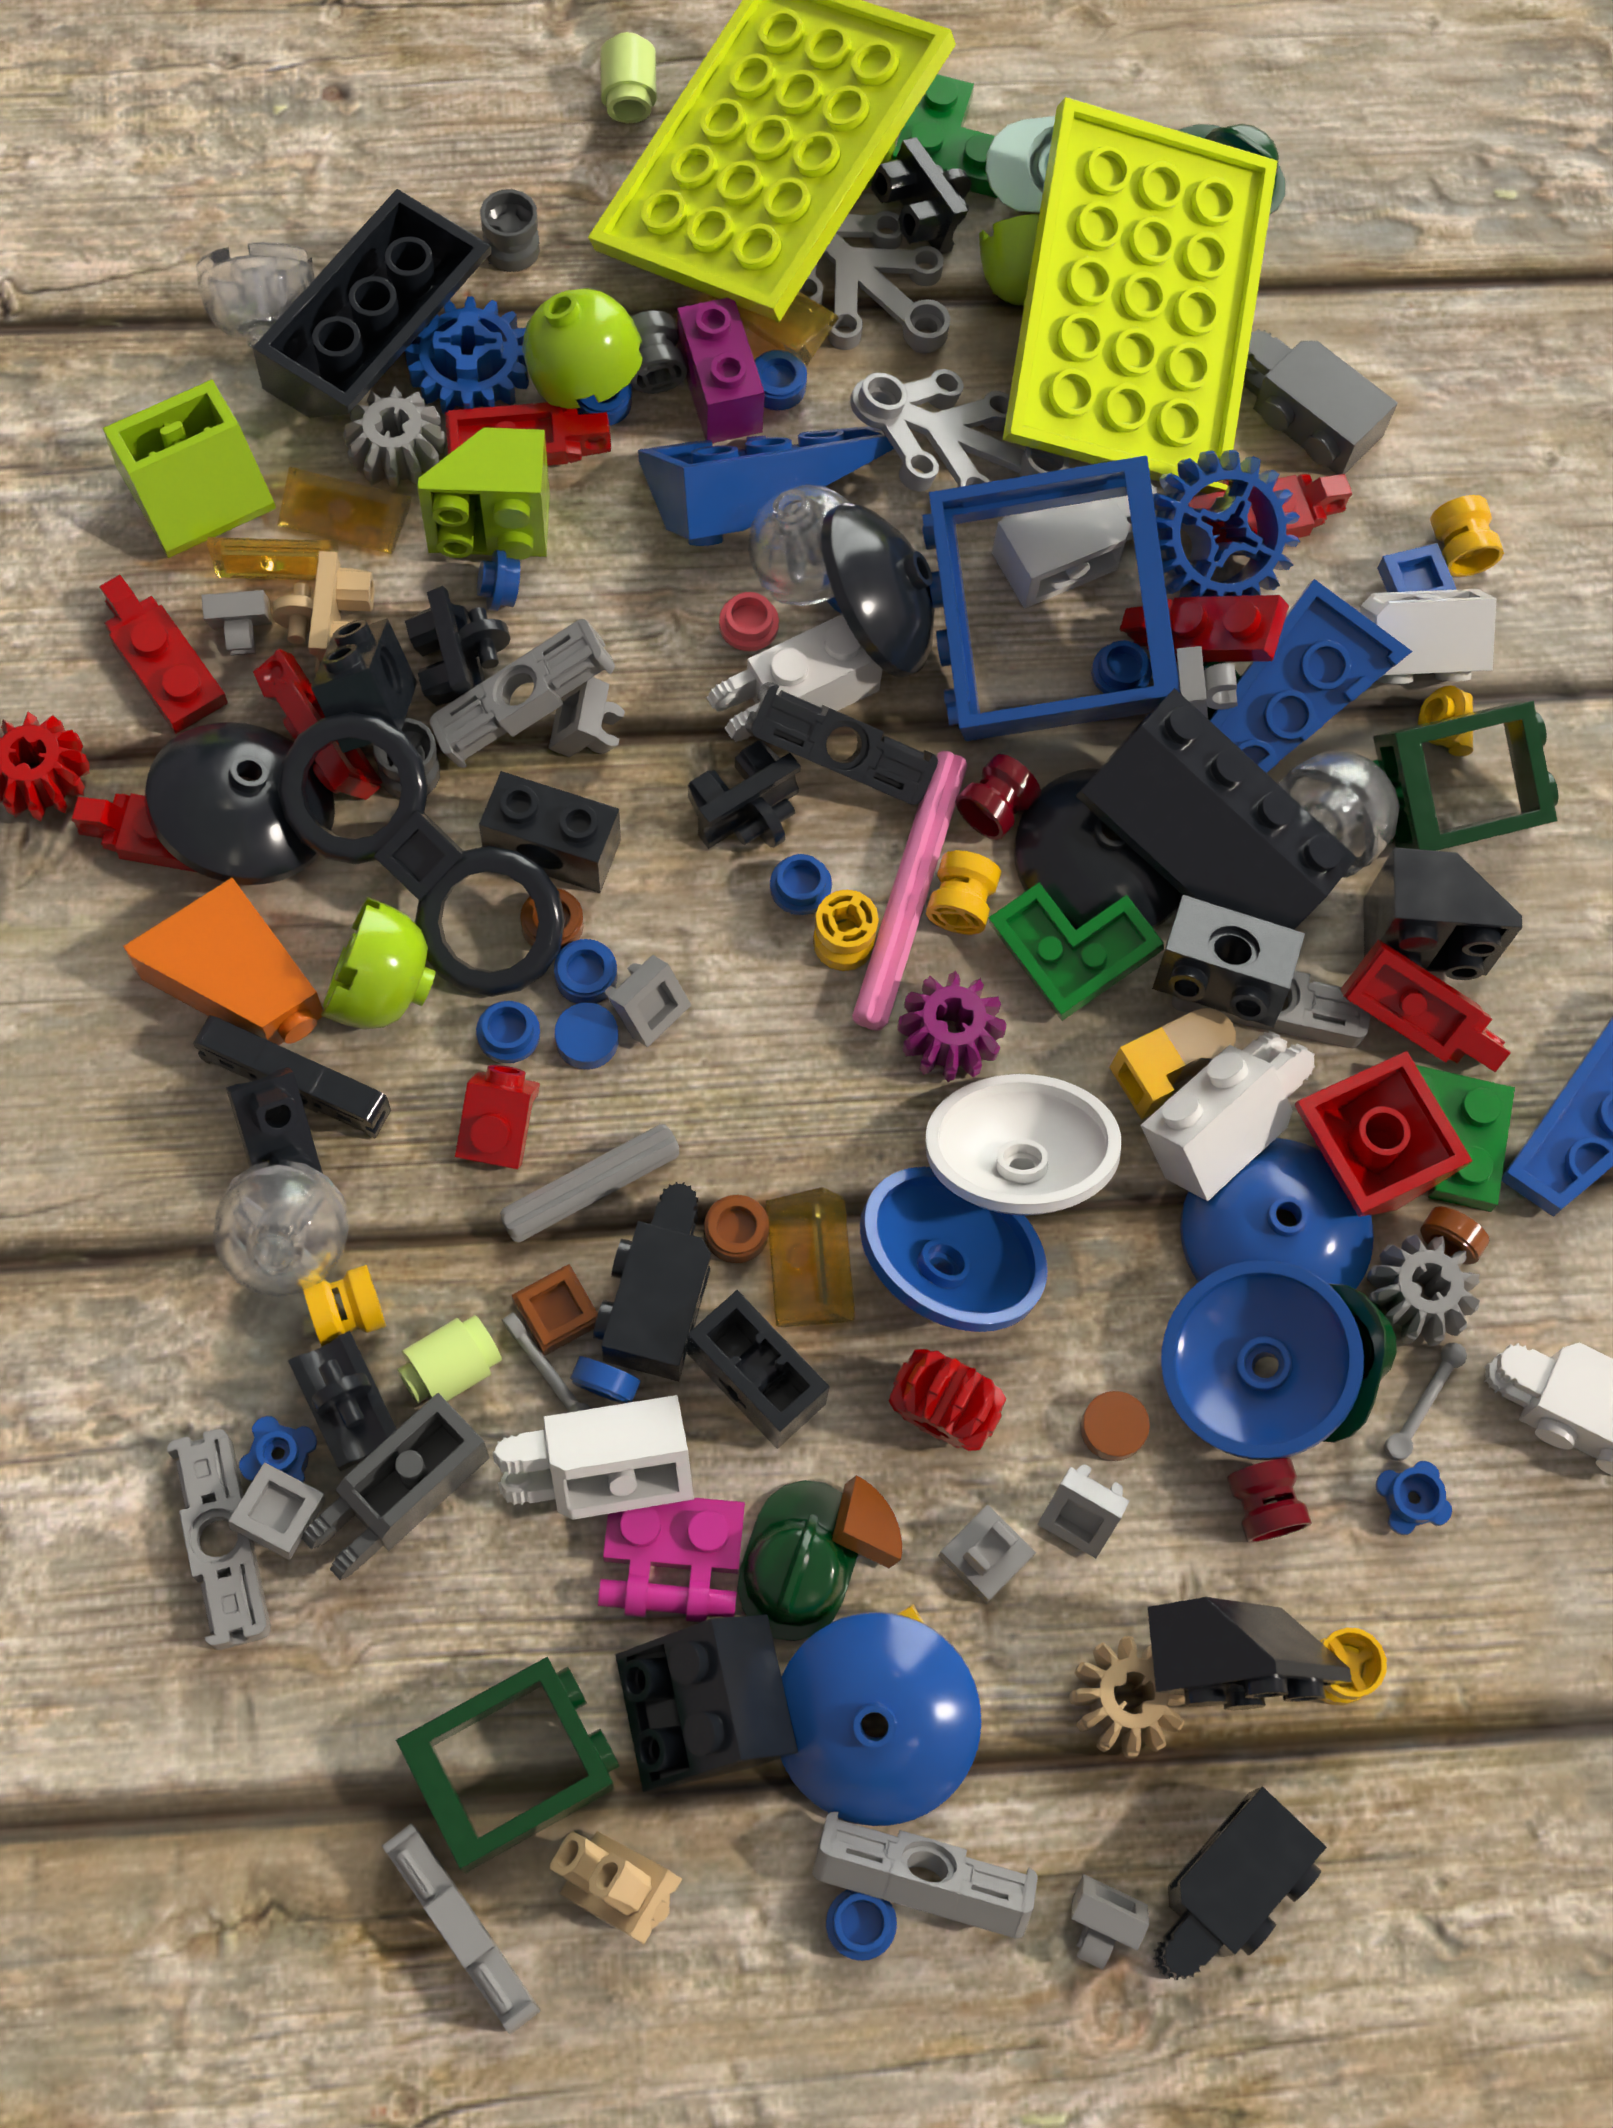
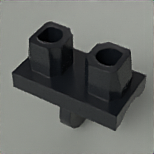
M917 137L903 140L896 160L880 164L871 183V190L880 203L900 200L903 208L898 218L899 227L909 244L928 240L931 246L939 250L941 254L952 251L954 246L952 240L953 233L957 226L965 219L969 209L964 199L971 188L970 178L960 168L944 172L940 165L934 163Z
M444 586L427 592L430 604L429 609L405 621L409 640L420 655L426 656L441 650L443 660L419 669L418 673L422 693L435 706L450 703L485 681L482 668L490 669L496 667L499 664L497 652L503 650L511 639L505 622L498 619H488L484 608H473L468 612L464 606L451 603L448 590Z
M757 740L741 750L735 757V768L744 779L743 782L729 790L717 772L713 770L703 773L688 784V798L698 816V836L708 849L733 833L736 834L738 840L743 845L757 837H760L771 848H775L785 841V832L781 822L795 814V809L788 799L799 793L795 774L801 771V765L791 752L779 758L762 740Z
M289 1067L277 1070L259 1080L226 1087L255 1188L262 1200L281 1193L293 1192L324 1179L295 1075Z
M350 1331L338 1336L321 1348L288 1360L340 1472L363 1461L397 1430Z

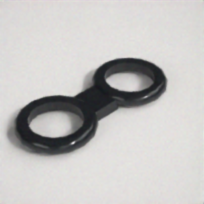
M348 712L322 718L300 733L282 761L278 792L284 818L301 843L329 860L355 865L378 860L419 900L415 924L421 929L428 946L426 959L438 976L461 991L495 997L519 992L545 975L561 949L565 917L559 891L541 866L518 851L484 846L463 851L424 813L429 787L422 757L405 733L382 718ZM349 738L370 741L384 750L397 767L401 783L399 806L390 822L372 836L357 839L338 836L321 825L309 807L306 794L308 770L319 752L336 741ZM486 871L507 875L523 885L535 902L539 920L536 940L526 957L511 968L496 971L474 968L458 958L445 939L442 925L445 901L454 887L470 875Z

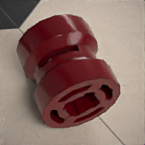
M999 753L983 768L980 783L968 784L956 797L955 804L962 818L974 830L989 839L999 840L1013 827L1015 822L1014 814L1018 811L1028 810L1040 797L1041 789L1038 781L1026 766L1009 755Z
M1279 1458L1261 1462L1228 1475L1227 1480L1232 1496L1242 1502L1245 1511L1241 1524L1248 1543L1278 1538L1302 1530L1312 1524L1306 1504L1297 1500L1293 1488L1297 1475L1291 1458Z

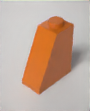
M233 878L225 881L123 946L135 971L143 981L208 1016L212 1015L277 1045L283 1042L291 1044L303 1039L316 1027L317 1020L322 1018L321 1013L323 1009L316 990Z

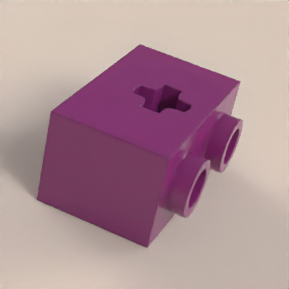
M727 297L677 308V348L684 355L687 367L686 379L705 440H712V443L763 433L765 392L736 302Z

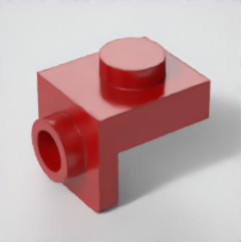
M490 1065L487 1067V1072L478 1071L467 1082L455 1157L519 1169L523 1163L532 1104L538 1097L540 1083L525 1080L526 1073L523 1070L509 1066Z

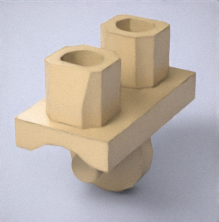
M319 551L314 599L310 598V585L295 583L292 595H285L274 601L272 618L277 624L288 629L287 640L290 643H305L306 632L310 631L308 649L309 653L316 657L315 675L333 633L340 627L350 623L341 621L342 610L372 611L375 594L372 572L341 568L337 552Z
M574 1831L570 1832L550 1864V1870L567 1880L559 1893L560 1895L642 1944H645L651 1934V1929L667 1918L670 1909V1894L676 1891L682 1881L679 1876L665 1867L596 1831L591 1841Z

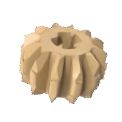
M1125 1636L1119 1641L1118 1657L1105 1643L1097 1645L1093 1649V1654L1098 1667L1090 1663L1081 1662L1075 1670V1675L1079 1680L1091 1688H1080L1072 1691L1069 1695L1071 1704L1091 1706L1092 1712L1086 1714L1077 1722L1078 1729L1081 1732L1089 1731L1099 1723L1104 1730L1098 1738L1097 1748L1103 1752L1108 1751L1115 1744L1118 1735L1121 1736L1122 1751L1125 1758H1135L1139 1755L1141 1738L1147 1747L1154 1752L1164 1748L1166 1742L1161 1728L1177 1732L1184 1725V1720L1181 1716L1167 1706L1185 1704L1184 1695L1156 1692L1151 1644L1142 1653L1141 1658H1137L1136 1643L1131 1636ZM1126 1681L1135 1685L1131 1692L1135 1693L1137 1690H1140L1144 1702L1133 1709L1132 1713H1127L1123 1710L1127 1704L1126 1701L1118 1705L1114 1693L1124 1686Z

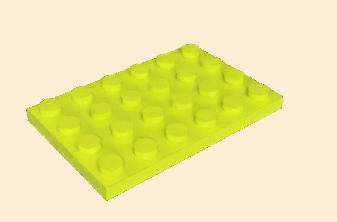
M742 0L591 231L588 239L593 248L599 253L718 299L728 297L734 300L739 307L780 322L954 49L956 43L951 29L862 0Z
M1065 97L1059 103L1056 109L1002 440L1091 464L1147 455L1150 479L1159 481L1160 477L1167 473H1172L1179 477L1177 464L1183 459L1191 458L1194 462L1198 463L1201 452L1213 450L1218 458H1220L1224 451L1233 450L1277 160ZM1213 482L1199 492L1210 494L1223 490L1226 491L1228 485Z

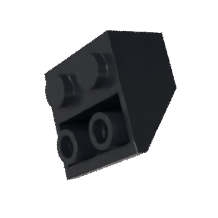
M1393 848L1364 897V957L1379 939L1425 970L1445 972L1447 977L1455 980H1471L1487 975L1522 929V915L1457 852Z
M1211 1597L1147 1607L1156 1692L1184 1695L1185 1706L1205 1707L1223 1704L1224 1710H1248L1265 1707V1698L1283 1696V1701L1286 1702L1313 1701L1326 1698L1325 1686L1351 1682L1350 1668L1281 1607Z
M768 1615L708 1619L615 1654L643 1792L655 1791L750 1769L798 1753Z

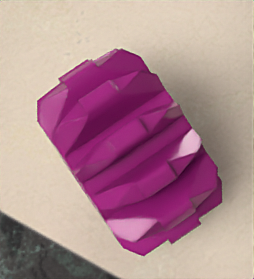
M956 971L949 974L946 987H943L932 976H929L923 981V994L916 992L908 993L904 1002V1008L908 1013L899 1017L897 1025L898 1032L908 1036L902 1048L905 1057L923 1055L920 1064V1071H922L923 1075L931 1072L936 1064L943 1066V1075L948 1083L955 1079L958 1066H961L966 1073L974 1078L980 1074L982 1068L981 1059L987 1061L996 1060L1000 1051V1046L996 1040L1003 1038L1006 1032L1005 1020L995 1017L1001 1007L999 996L980 999L984 987L981 978L972 982L968 988L961 987V979ZM945 1021H954L956 1030L960 1033L948 1032V1025Z

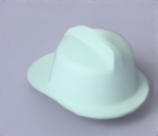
M1055 116L1024 119L1007 125L994 137L987 151L986 175L991 190L1003 204L1016 211L1040 212Z

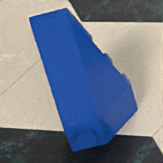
M866 426L803 432L798 435V444L792 445V440L788 438H766L763 435L746 437L745 449H738L735 446H712V440L640 449L638 450L639 463L666 530L688 539L689 545L710 546L722 543L724 541L723 534L745 531L890 452L894 447L881 429Z

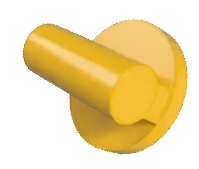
M1444 686L1437 689L1422 704L1418 716V725L1473 712V696L1455 686ZM1473 731L1428 742L1447 747L1451 755L1467 756L1473 752Z

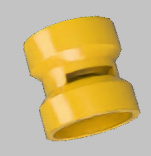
M1468 495L1450 500L1439 506L1430 517L1436 539L1444 542L1445 547L1442 555L1451 576L1465 577L1481 573L1497 564L1504 555L1498 534L1489 528L1492 516L1487 500L1482 496Z
M955 850L945 853L942 856L937 874L941 882L940 887L931 893L927 905L926 916L935 925L958 934L973 935L983 932L990 912V908L986 903L987 898L996 893L1001 876L999 866L991 859L969 851Z
M846 889L829 894L819 904L815 918L813 945L820 961L829 968L839 971L855 970L864 965L871 957L875 945L879 918L877 908L870 898L861 892ZM847 919L846 922L836 924L840 920Z
M367 1264L348 1270L343 1279L332 1283L320 1279L302 1285L309 1313L321 1347L348 1331L360 1329L369 1333L386 1327ZM337 1294L341 1296L348 1318L346 1320L342 1319L335 1297Z
M1346 1627L1334 1631L1326 1638L1320 1640L1324 1646L1350 1668L1351 1674L1350 1683L1325 1686L1326 1698L1320 1700L1330 1705L1344 1706L1371 1694L1382 1684L1387 1671V1658L1382 1645L1373 1635L1359 1628Z

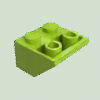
M213 379L103 428L116 468L168 558L276 509L275 502L241 427Z
M482 428L418 478V494L428 553H441L451 558H464L471 554L493 555L495 550H501L506 552L507 558L519 560L527 559L530 556L547 557L550 490L545 430Z

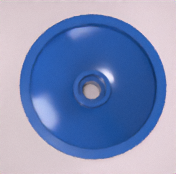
M1276 1138L1210 1200L1206 1201L1188 1191L1181 1212L1180 1233L1186 1261L1198 1282L1209 1274L1235 1263L1252 1260H1273L1301 1267L1320 1277L1327 1284L1349 1285L1357 1289L1371 1261L1374 1242L1371 1215L1358 1217L1321 1151L1301 1142ZM1281 1209L1290 1211L1296 1218V1226L1287 1227L1282 1225L1276 1217V1211Z
M926 1166L904 1169L886 1177L876 1186L864 1205L860 1220V1236L868 1262L891 1294L918 1315L934 1323L954 1329L972 1332L996 1331L1010 1327L1024 1319L1041 1298L1047 1282V1260L1042 1243L1025 1215L994 1212L972 1204L950 1191L936 1177L931 1167Z
M1252 1260L1223 1267L1203 1278L1186 1293L1173 1311L1167 1324L1162 1343L1161 1366L1165 1388L1171 1403L1184 1423L1197 1436L1214 1448L1227 1454L1252 1460H1273L1291 1457L1311 1449L1328 1438L1341 1425L1358 1397L1364 1372V1353L1360 1332L1351 1311L1340 1295L1329 1284L1310 1271L1289 1263L1273 1260ZM1263 1357H1273L1278 1361L1277 1372L1269 1378H1262L1255 1374V1365Z
M866 1612L840 1618L824 1626L809 1637L793 1655L781 1676L798 1750L796 1754L781 1758L782 1763L792 1781L811 1802L828 1813L839 1812L838 1818L869 1826H889L915 1820L945 1802L963 1782L973 1764L980 1741L982 1722L980 1699L974 1678L964 1659L954 1646L937 1631L920 1621L907 1616L886 1612ZM872 1712L882 1714L887 1719L888 1731L880 1737L867 1735L862 1728V1719L865 1715Z

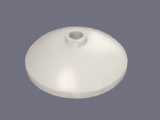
M1001 1075L970 1083L950 1094L937 1106L929 1119L926 1129V1155L932 1171L940 1182L966 1201L984 1209L1004 1214L1041 1215L1077 1205L1089 1199L1106 1186L1116 1172L1120 1161L1121 1133L1111 1111L1094 1095L1076 1085L1040 1075Z

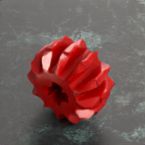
M28 711L23 725L14 727L12 723L3 719L1 728L4 736L0 738V803L3 802L7 813L15 818L28 809L32 817L41 822L46 807L53 805L56 810L66 814L68 805L64 797L66 795L84 796L83 790L85 786L81 777L90 774V763L86 755L82 753L84 746L80 737L73 730L66 731L62 722L54 715L40 725L37 717Z
M915 1349L908 1361L903 1362L898 1371L888 1400L893 1410L900 1414L903 1420L914 1424L920 1431L934 1436L939 1441L947 1442L957 1449L963 1448L967 1451L980 1450L987 1438L993 1435L1002 1417L1001 1411L1006 1402V1397L1002 1390L994 1385L993 1380L982 1376L975 1368L968 1367L956 1358L947 1357L939 1351Z

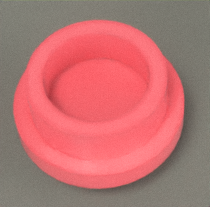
M755 592L740 593L729 600L721 610L719 617L721 635L729 645L738 650L757 651L763 649L775 639L778 633V613L769 600L761 594Z

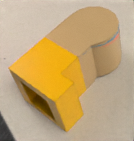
M1210 1008L1194 1010L1121 1046L1109 1068L1139 1117L1143 1120L1156 1112L1171 1097L1174 1092L1172 1085L1188 1076L1194 1077L1229 1045L1234 1046L1236 1031L1232 1021L1224 1013Z

